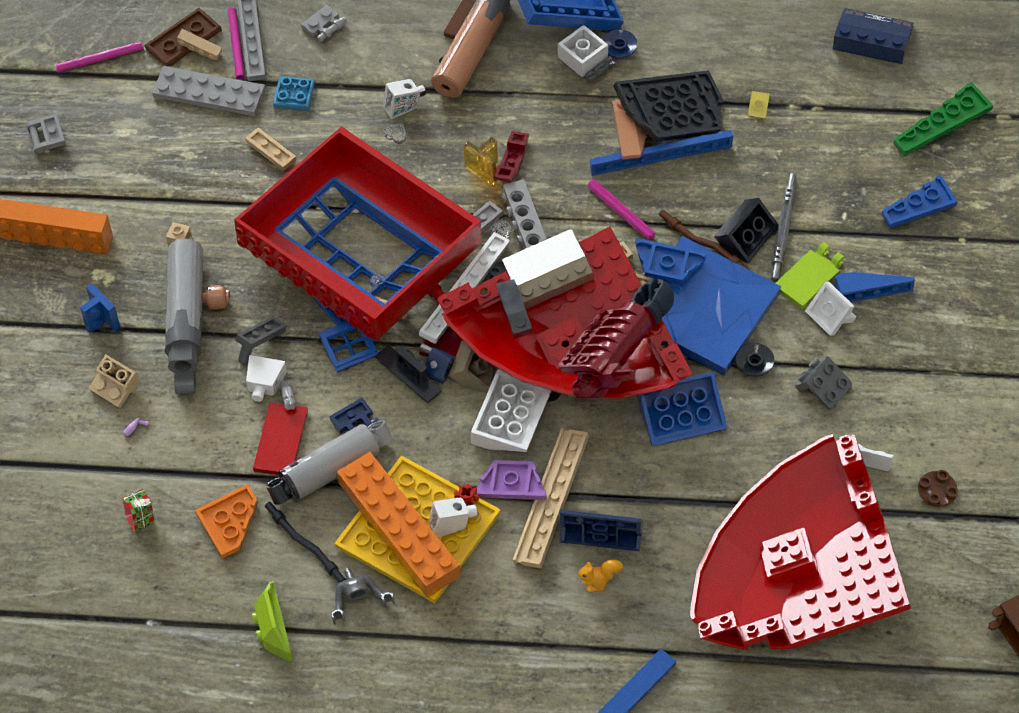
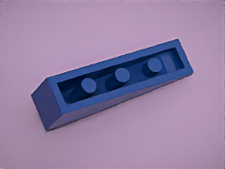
M851 272L835 275L834 287L850 302L913 291L915 279L914 277Z

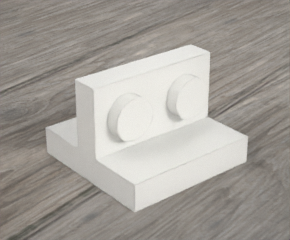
M830 282L823 284L805 310L830 336L835 335L842 324L853 323L856 319V316L852 313L855 306Z

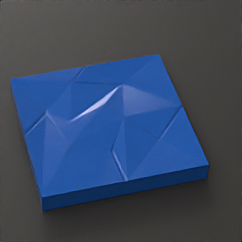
M518 0L528 25L580 28L585 25L588 29L613 31L620 29L624 23L615 0Z
M682 236L676 244L677 247L705 252L707 257L682 284L665 281L673 289L674 303L669 312L662 317V320L674 343H677L683 355L724 376L735 361L739 349L748 342L779 296L781 286Z

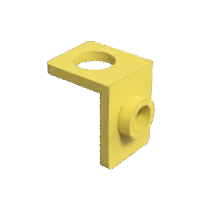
M752 91L748 115L765 118L770 94Z

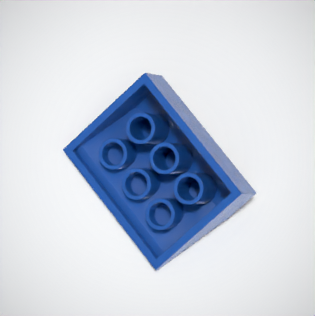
M714 371L685 378L668 390L637 396L639 408L652 446L727 429Z

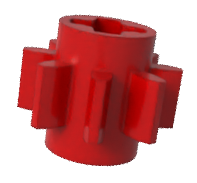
M469 484L459 486V492H454V498H463L466 506L473 505L474 501H479L477 488H472Z

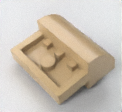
M105 354L96 369L98 374L88 389L121 408L129 394L135 393L139 383V375Z

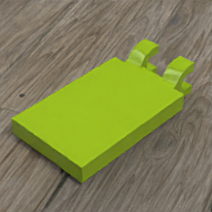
M825 242L818 247L816 252L810 250L775 283L781 286L780 294L802 310L814 299L825 282L831 283L835 279V275H839L840 270L838 268L843 265L841 260L844 259V256L839 252L831 261L826 258L829 254L827 250L830 245Z

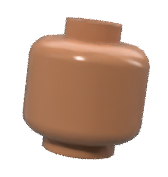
M224 285L208 286L206 292L202 293L203 304H207L210 310L225 309L227 304H230L229 289H226Z

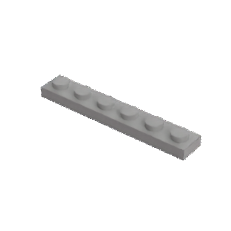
M238 0L248 81L266 79L256 0Z

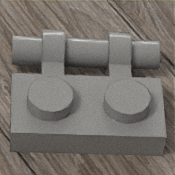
M325 5L304 21L301 27L313 38L317 36V39L322 42L324 39H329L336 30L342 29L347 20L345 17L339 19V14L328 5Z

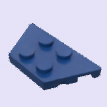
M639 238L635 240L644 276L682 284L707 257V253Z

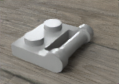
M57 114L26 123L27 130L30 131L34 144L33 151L35 154H42L45 150L66 145ZM39 127H42L45 142H40L37 132Z

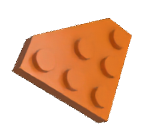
M249 484L195 510L197 517L222 559L241 549L258 501Z

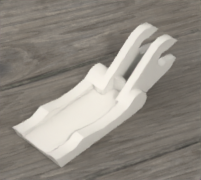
M858 444L866 466L884 471L891 469L894 455L886 454L883 451L870 450Z

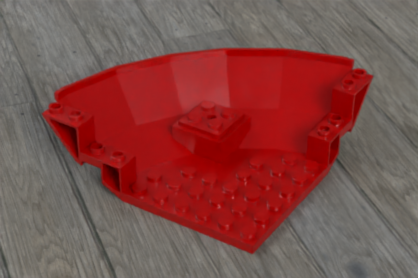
M611 226L578 242L593 272L594 280L526 309L532 326L531 334L516 339L513 338L496 287L497 284L511 280L506 271L474 288H471L468 282L438 297L437 300L444 312L442 316L446 324L482 360L523 383L566 396H574L572 385L578 376L577 374L563 373L559 367L560 361L599 312L605 309L619 308L623 303L631 302L632 297L642 284ZM482 290H488L486 295L481 294ZM663 320L658 325L652 327L647 336L642 339L640 345L635 348L634 353L628 358L625 365L621 367L622 369L635 370V380L622 381L617 388H609L608 393L599 398L622 399L664 391L676 386V383L693 375ZM565 341L569 342V346L566 348L562 346V343ZM663 343L669 344L667 348H662L661 345Z
M833 434L825 436L779 463L740 499L716 530L696 572L690 609L691 619L693 623L698 625L700 639L740 650H748V646L767 640L770 649H795L911 609L886 523L855 435H845L838 441H835Z

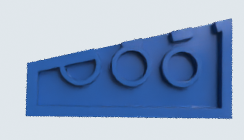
M940 174L931 183L927 182L918 191L911 192L905 199H900L882 210L881 215L890 229L957 206V200Z

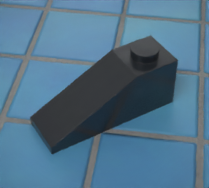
M515 279L497 284L496 287L513 338L516 339L531 334L532 326Z

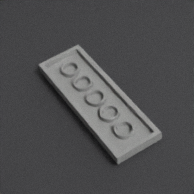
M163 66L152 94L154 98L255 116L265 92V85Z

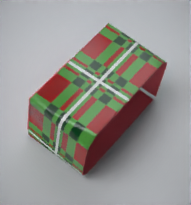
M144 489L123 497L125 516H127L126 518L134 532L155 523L152 503Z

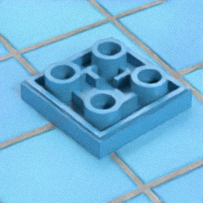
M279 76L273 107L309 111L315 80Z

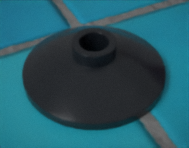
M750 343L739 349L736 354V364L739 370L746 375L754 377L763 376L773 368L774 355L767 346L759 343Z

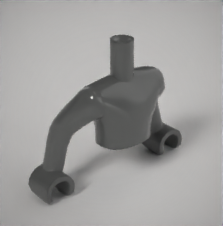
M348 568L344 571L347 580L336 585L335 611L331 614L333 624L336 625L337 619L345 621L343 594L347 596L349 601H357L368 595V586L372 593L382 600L383 607H386L387 602H392L394 605V596L389 592L383 593L367 574L354 577L352 570Z

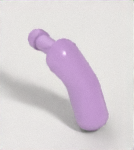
M136 418L123 431V434L130 436L138 424L148 426L149 422Z

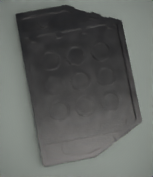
M709 70L616 81L613 85L626 115L656 142L719 133L721 130L722 122L720 119L722 118L721 105L723 98Z

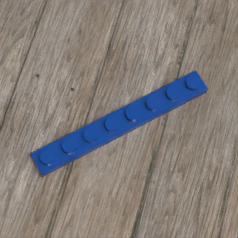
M731 130L722 131L716 134L649 146L643 149L640 158L622 159L621 153L590 159V173L593 176L730 148L733 145V134Z

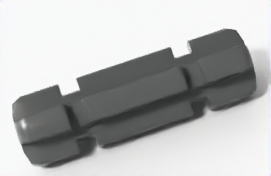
M606 58L585 74V79L589 83L594 81L615 65L613 58Z

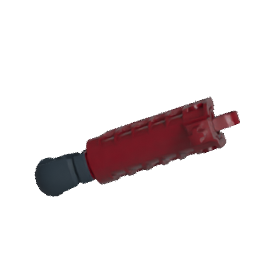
M661 279L650 280L636 291L631 302H625L619 308L605 309L599 312L560 361L559 367L563 373L577 374L578 378L572 385V392L576 398L603 397L608 393L609 388H617L622 381L635 380V370L622 369L621 367L625 365L628 358L634 353L635 348L640 345L642 339L647 336L652 327L658 325L662 317L672 308L674 293L667 282Z

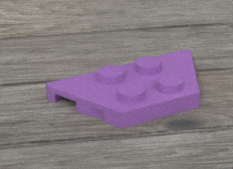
M494 460L489 470L481 477V482L477 486L479 498L547 500L546 492L533 461Z

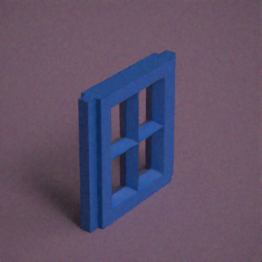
M348 321L318 333L336 372L372 359L378 354L372 338L366 337L361 330L362 337L349 342L345 333L357 329V327H352ZM342 335L346 344L332 348L329 340ZM364 340L368 349L355 354L351 345ZM348 347L351 356L338 360L335 351Z

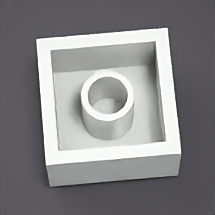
M583 25L558 43V58L581 77H584L585 74L608 58V44Z

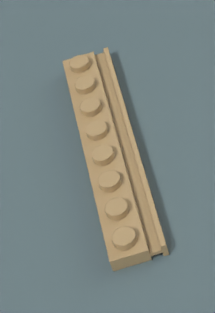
M561 428L541 481L547 495V500H534L513 557L514 564L521 563L524 566L542 568L560 519V510L564 508L588 442V432L571 429L567 431Z

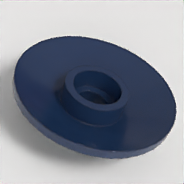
M617 29L610 31L602 39L608 44V55L614 58L628 57L637 48L636 37L626 30Z

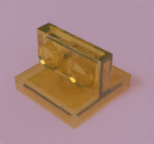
M491 137L486 142H483L480 148L467 141L463 145L465 168L493 186L497 182V180L493 179L497 169L496 164L498 163L497 140Z

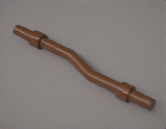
M665 210L660 211L659 216L668 222V226L673 230H677L684 237L699 245L714 249L731 262L750 270L741 263V259L736 255L730 254L717 242L695 236L681 224L679 219L672 217Z

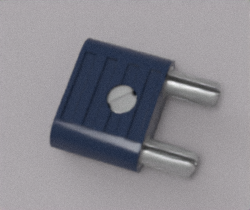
M422 344L420 350L429 354L425 363L428 367V378L444 384L455 357L436 347L431 348Z

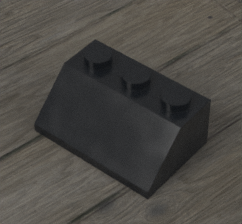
M760 198L746 199L714 237L730 254L736 255L745 263H749L775 232L779 224Z

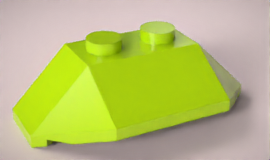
M269 582L255 602V612L252 613L254 625L259 624L260 630L256 631L259 643L263 642L265 650L291 662L293 661L274 582Z

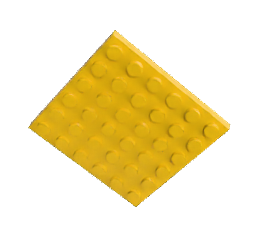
M402 455L388 472V475L429 527L433 502L453 499L454 492H459L457 485ZM480 498L479 501H474L478 515L468 518L465 529L439 537V540L460 565V569L501 514L499 508ZM360 510L334 543L335 548L434 604L448 587V585L427 598Z

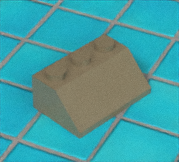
M462 340L449 376L463 387L488 393L498 368L482 360Z

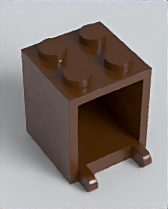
M1018 595L993 609L992 615L996 619L989 623L988 628L992 631L999 628L1019 657Z

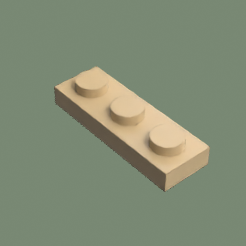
M260 128L255 129L245 138L247 144L282 171H285L297 161L294 154Z

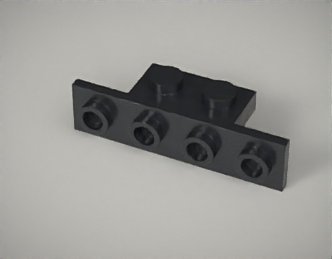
M387 345L375 355V358L425 402L429 403L442 392L437 385L428 379V367L423 361H418L410 350L404 349L401 345L395 350L390 345Z

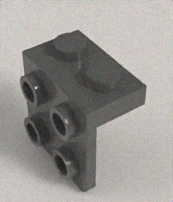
M829 356L821 359L816 358L809 364L810 368L798 377L799 381L795 384V387L798 391L809 388L828 409H831L849 390L852 382Z

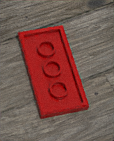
M269 403L253 466L254 472L279 475V470L296 461L308 407L295 406L293 410H287L284 404Z

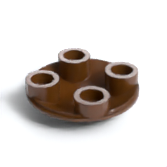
M946 470L928 472L920 478L918 483L920 497L931 506H947L956 499L958 494L957 484Z

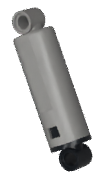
M385 421L374 422L368 427L361 424L279 470V478L270 481L266 485L275 505L283 504L290 498L297 502L337 479L338 470L368 452H371L374 457L379 455V447L387 445L393 439Z

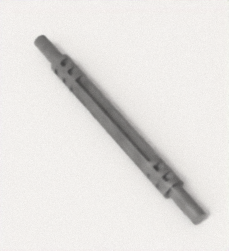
M795 173L789 174L788 185L784 191L772 260L771 280L774 282L778 281L780 268L783 266L796 193L795 182L797 175Z

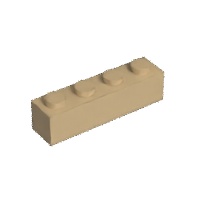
M184 29L181 30L177 37L179 45L198 52L210 60L217 61L222 53V47Z

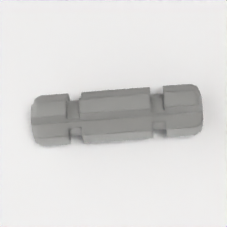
M289 380L281 381V391L285 409L293 410L295 408V399L292 385Z

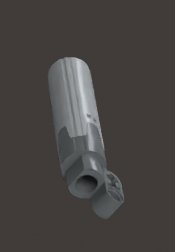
M184 238L171 242L168 246L165 353L168 356V367L174 373L175 394L196 393L197 357L201 354L203 248L197 241Z

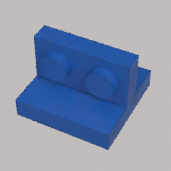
M90 284L86 287L90 301L80 307L86 329L91 333L95 329H99L106 322L115 332L120 328L115 306L93 284Z

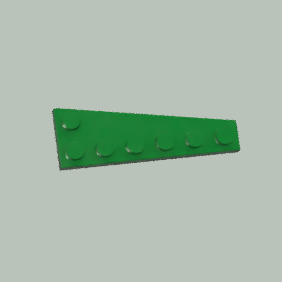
M970 82L955 93L953 98L943 102L941 107L931 111L929 116L922 118L914 126H911L895 138L893 144L905 156L991 111L993 105Z

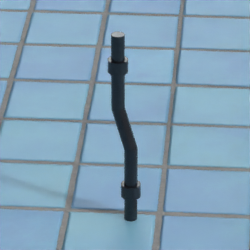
M271 502L265 504V508L270 512L275 523L280 524L293 540L311 551L325 566L324 569L330 576H333L338 583L346 580L340 573L339 567L333 561H330L318 546L295 531L281 510L278 511Z

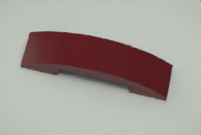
M511 131L507 141V149L501 164L497 166L493 179L505 182L514 181L523 161L529 134Z

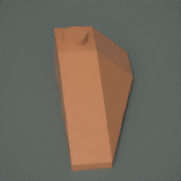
M620 100L612 101L613 122L622 159L640 158L648 134L626 115Z

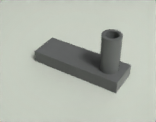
M272 316L237 334L235 341L242 345L238 361L242 364H248L253 348L286 332L287 325Z

